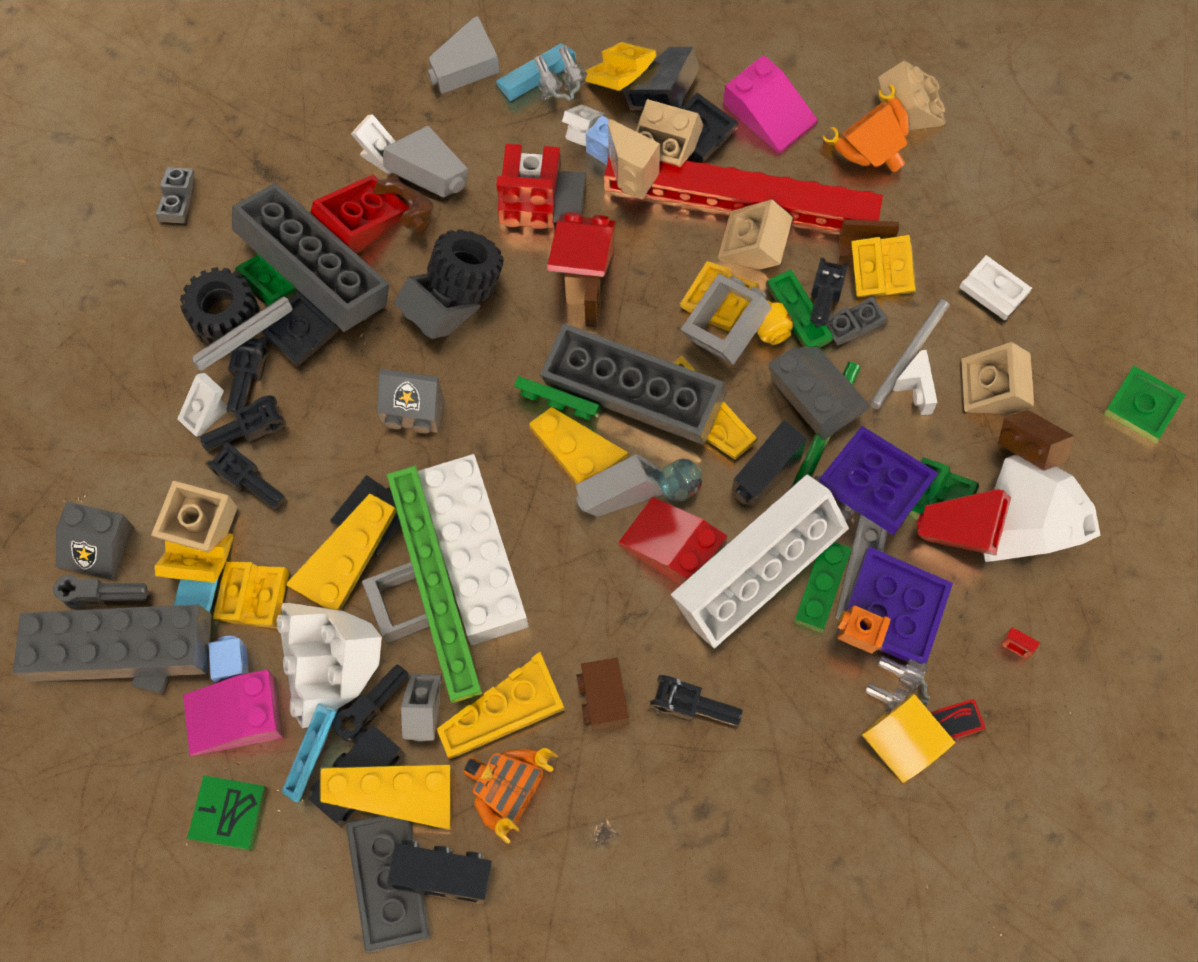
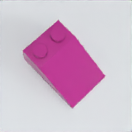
M765 55L761 56L725 85L723 105L778 154H781L818 123L817 118L784 72Z
M269 670L237 675L183 695L190 756L284 738L277 682Z

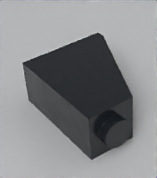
M668 47L652 61L649 67L635 81L623 88L622 90L630 110H643L647 99L680 108L700 69L694 48Z
M784 420L734 478L732 486L734 496L741 503H748L752 508H755L801 461L807 438Z

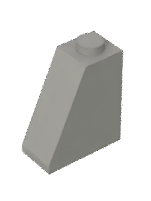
M478 16L472 18L429 57L431 69L427 70L431 84H437L441 94L500 72L498 56Z
M429 126L384 147L383 166L385 169L443 198L452 193H458L466 186L468 168Z
M638 454L575 485L578 492L576 499L582 511L596 517L669 492L660 467Z

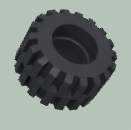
M457 229V232L450 230L446 234H441L435 242L427 267V277L432 282L431 285L434 289H439V293L443 296L447 295L454 301L460 300L461 303H468V301L479 303V300L484 301L493 294L503 267L504 258L501 255V250L495 247V243L487 240L482 234L478 235L473 231L469 230L467 232L463 229Z
M218 267L211 268V272L208 273L206 270L201 271V276L198 278L193 276L190 279L191 284L185 285L183 288L185 294L181 295L180 298L183 304L180 306L181 311L192 331H194L199 339L203 338L205 343L211 344L213 341L215 342L259 313L257 300L244 277H241L240 273L236 271L231 273L229 268H223L222 271H219ZM220 300H233L225 311L218 314L208 313V310L214 303Z

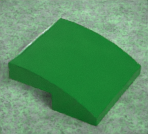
M258 253L253 258L235 267V271L240 273L242 278L246 279L251 290L268 306L281 297L288 298L297 290Z
M922 457L920 462L938 474L909 515L918 520L920 514L924 513L926 505L974 495L979 489V482L952 473L950 466Z

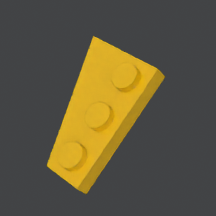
M553 407L529 423V428L576 484L629 457L627 451Z

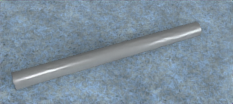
M940 299L869 402L871 407L875 409L881 407L894 388L899 376L911 363L949 307V303L946 300Z

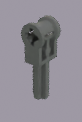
M72 575L60 577L53 587L55 597L64 602L70 609L75 610L81 609L86 605H106V601H144L148 596L145 583H102L99 579H77Z

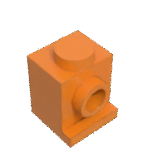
M854 605L849 610H844L841 613L837 623V628L840 629L837 639L866 652L873 653L882 647L891 619L886 616L884 618ZM860 623L866 625L867 629L863 630L860 627Z

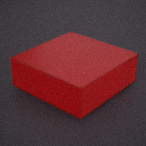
M1011 627L1004 635L1000 644L1017 655L1029 659L1037 650L1040 642Z

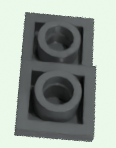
M166 168L160 185L162 197L156 211L158 222H186L193 191V169Z
M559 171L553 222H557L560 215H565L566 212L583 214L584 193L587 181L586 172Z
M871 296L851 309L845 307L828 317L826 326L831 332L835 343L840 345L871 332L887 323L888 320L874 297Z

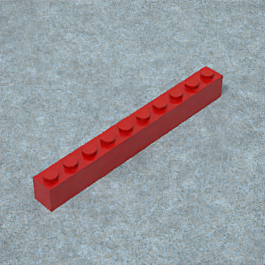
M608 158L604 174V188L606 191L626 194L618 187L610 158ZM659 161V175L644 196L651 199L725 212L773 200L793 217L791 222L793 224L839 232L843 220L879 221L883 195L875 194L872 191H858L844 186H829L816 181L806 182L794 180L787 176L777 177L766 175L763 172H748L735 167L725 168L706 162L696 163L691 161H685L681 167Z

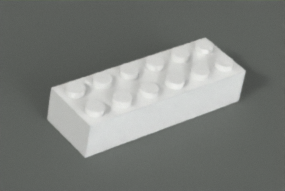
M468 455L418 471L470 645L472 646L528 628L527 617L475 455Z
M806 475L671 594L692 629L714 649L849 529L831 491L809 475Z

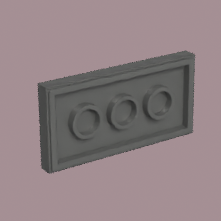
M384 815L345 822L365 953L431 939L424 894L386 888L395 843L402 844V840L415 841L412 822Z

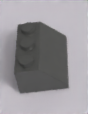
M819 347L791 348L768 364L772 382L822 440H825L870 409L868 402Z

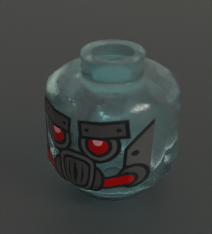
M688 459L676 460L660 471L658 477L660 489L670 500L676 502L683 501L700 490L702 486L701 470Z

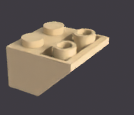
M904 60L878 77L881 92L884 96L891 94L888 84L894 86L895 98H899L908 113L909 130L939 127L946 124L943 114L945 107L940 100L938 93L939 84L934 76H929L921 71L919 67L913 66Z
M647 99L636 132L660 143L659 161L681 167L695 150L703 123L698 113Z

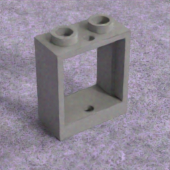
M718 274L680 330L694 344L734 365L772 307L765 300L767 295L756 287L749 289L745 287L741 280L734 276L727 278ZM729 292H732L750 303L725 340H722L704 329Z
M412 562L362 581L386 643L430 627L426 614L393 626L381 594L384 590L416 578Z

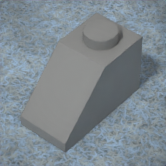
M410 675L401 705L402 739L419 742L434 740L439 718L441 675Z

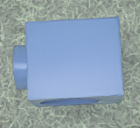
M602 115L586 133V152L607 165L609 158L608 122L610 120Z
M223 636L218 638L217 642L209 643L211 679L215 683L249 673L247 646L240 638L236 636Z

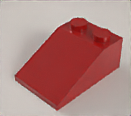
M374 174L314 200L310 211L317 220L356 254L364 251L401 219L403 213L409 209L394 193L374 194L377 180H379Z
M566 212L565 215H560L556 224L547 271L604 277L613 254L616 221L609 220V217L604 215H594L593 218L582 217V214L577 212Z
M652 497L619 540L618 544L680 586L726 546L728 536L705 520Z

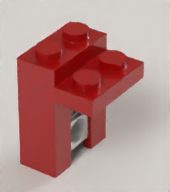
M521 144L505 145L502 176H497L496 183L499 224L509 227L532 226L537 229L554 228L555 195L561 168L560 147L544 146L543 154L522 153Z

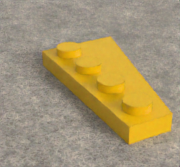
M680 356L673 362L679 366L696 371L683 356ZM723 401L706 441L736 460L757 442V438Z
M369 494L286 585L326 609L341 611L397 512L396 507Z
M541 652L533 656L532 660L524 666L517 668L509 674V677L496 687L493 686L486 691L480 699L466 706L437 728L449 760L565 710Z
M450 765L320 768V802L450 830Z

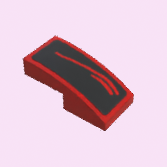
M975 699L930 712L952 739L958 740L987 729Z

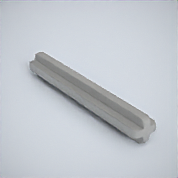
M281 297L192 356L191 359L194 365L200 371L206 369L293 310L290 301L286 297Z

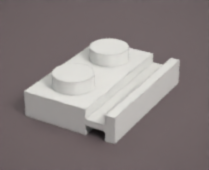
M987 255L971 271L969 276L962 281L959 287L1003 320L1008 318L1032 289V287Z

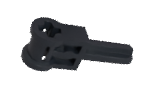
M822 257L820 259L811 293L812 296H816L810 322L815 324L816 328L827 324L832 302H839L848 268L846 263L839 265L826 262L825 258Z
M251 338L232 351L228 370L234 376L226 407L228 413L236 415L234 411L245 407L252 378L260 380L263 365L268 355L269 344L267 338Z
M264 396L255 400L252 404L234 411L237 420L200 436L203 448L209 451L221 446L224 442H230L243 435L250 442L266 434L281 430L286 425V421L279 415L276 407V397Z
M227 442L222 444L223 449L212 461L208 460L205 463L213 473L240 492L243 487L247 488L273 509L280 507L285 499L284 494L256 474L258 468L255 463Z
M396 664L366 696L362 694L349 709L339 712L334 718V729L344 741L354 743L357 735L363 729H367L381 713L379 708L409 677L408 672L402 666ZM346 723L354 724L356 726L355 729L352 731L345 727Z
M658 676L657 682L659 686L655 699L650 701L649 706L651 708L692 721L694 714H698L732 726L739 725L743 714L742 709L700 696L701 687L683 682L674 677ZM669 690L668 698L665 700L666 692Z

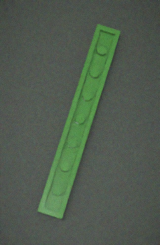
M412 466L387 474L450 701L455 703L481 695V688L417 468Z

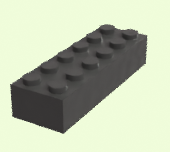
M277 183L232 206V230L343 332L386 306L389 283Z
M565 323L562 324L540 373L547 386L596 403L702 445H705L727 394L723 381Z
M199 604L20 613L13 674L29 682L207 674L212 614Z

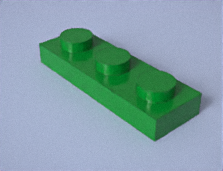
M792 269L767 280L766 287L775 302L782 303L794 323L792 330L803 347L820 348L832 342L833 336L826 325L816 328L815 324L810 322L814 305Z
M520 376L517 377L514 387L522 390L520 396L537 401L538 396L548 400V406L562 411L565 406L575 409L573 415L589 421L591 416L599 418L603 409L602 406Z
M833 542L816 558L794 623L823 633L852 550L851 547Z

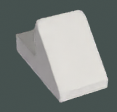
M579 105L566 110L562 122L569 124L565 136L566 139L586 146V133L602 115L605 117L606 113L585 105Z
M373 114L367 115L351 135L364 149L360 153L364 159L387 174H391L392 172L383 166L384 147L396 141Z
M921 350L899 376L893 388V391L913 390V402L915 406L919 405L920 415L932 414L938 403L927 350Z
M197 374L177 419L196 437L201 436L227 412V404L220 399L224 390L207 374Z

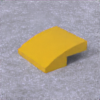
M620 42L601 51L603 62L583 71L585 81L619 91L635 81L649 67L656 57V51Z
M910 235L886 239L876 237L851 241L857 297L888 296L916 292Z
M706 261L680 303L681 308L692 313L718 274L727 278L734 276L731 268ZM734 276L741 280L745 287L749 289L756 287L759 289L758 283ZM729 292L709 324L730 332L750 302Z
M228 533L209 553L165 541L166 552L155 565V576L215 583L229 555L233 534Z
M226 561L213 619L246 626L277 628V616L281 614L290 571L285 567L257 566L252 562Z
M912 693L890 713L881 715L861 734L902 783L921 772L956 743L917 696Z

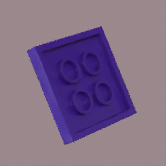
M861 426L819 478L818 482L828 488L833 497L894 535L938 473L864 426Z
M868 547L865 550L845 611L855 605L884 618L886 616L890 618L882 647L879 650L923 668L927 665L953 583ZM860 623V627L866 630L867 626Z

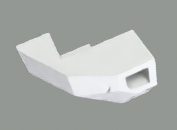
M1018 455L1005 458L994 490H1004L1011 497L997 555L984 553L985 562L1051 553L1084 544L1101 536L1095 506L1074 476L1056 466L1044 471Z
M282 603V613L277 616V629L281 633L283 645V668L288 678L291 697L290 712L292 717H296L301 728H308L318 704L337 710L359 696L379 666L382 637L372 623L345 611Z

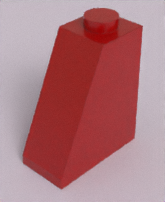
M996 489L926 505L924 513L920 514L917 521L918 535L929 542L996 556L1011 497L1004 490Z

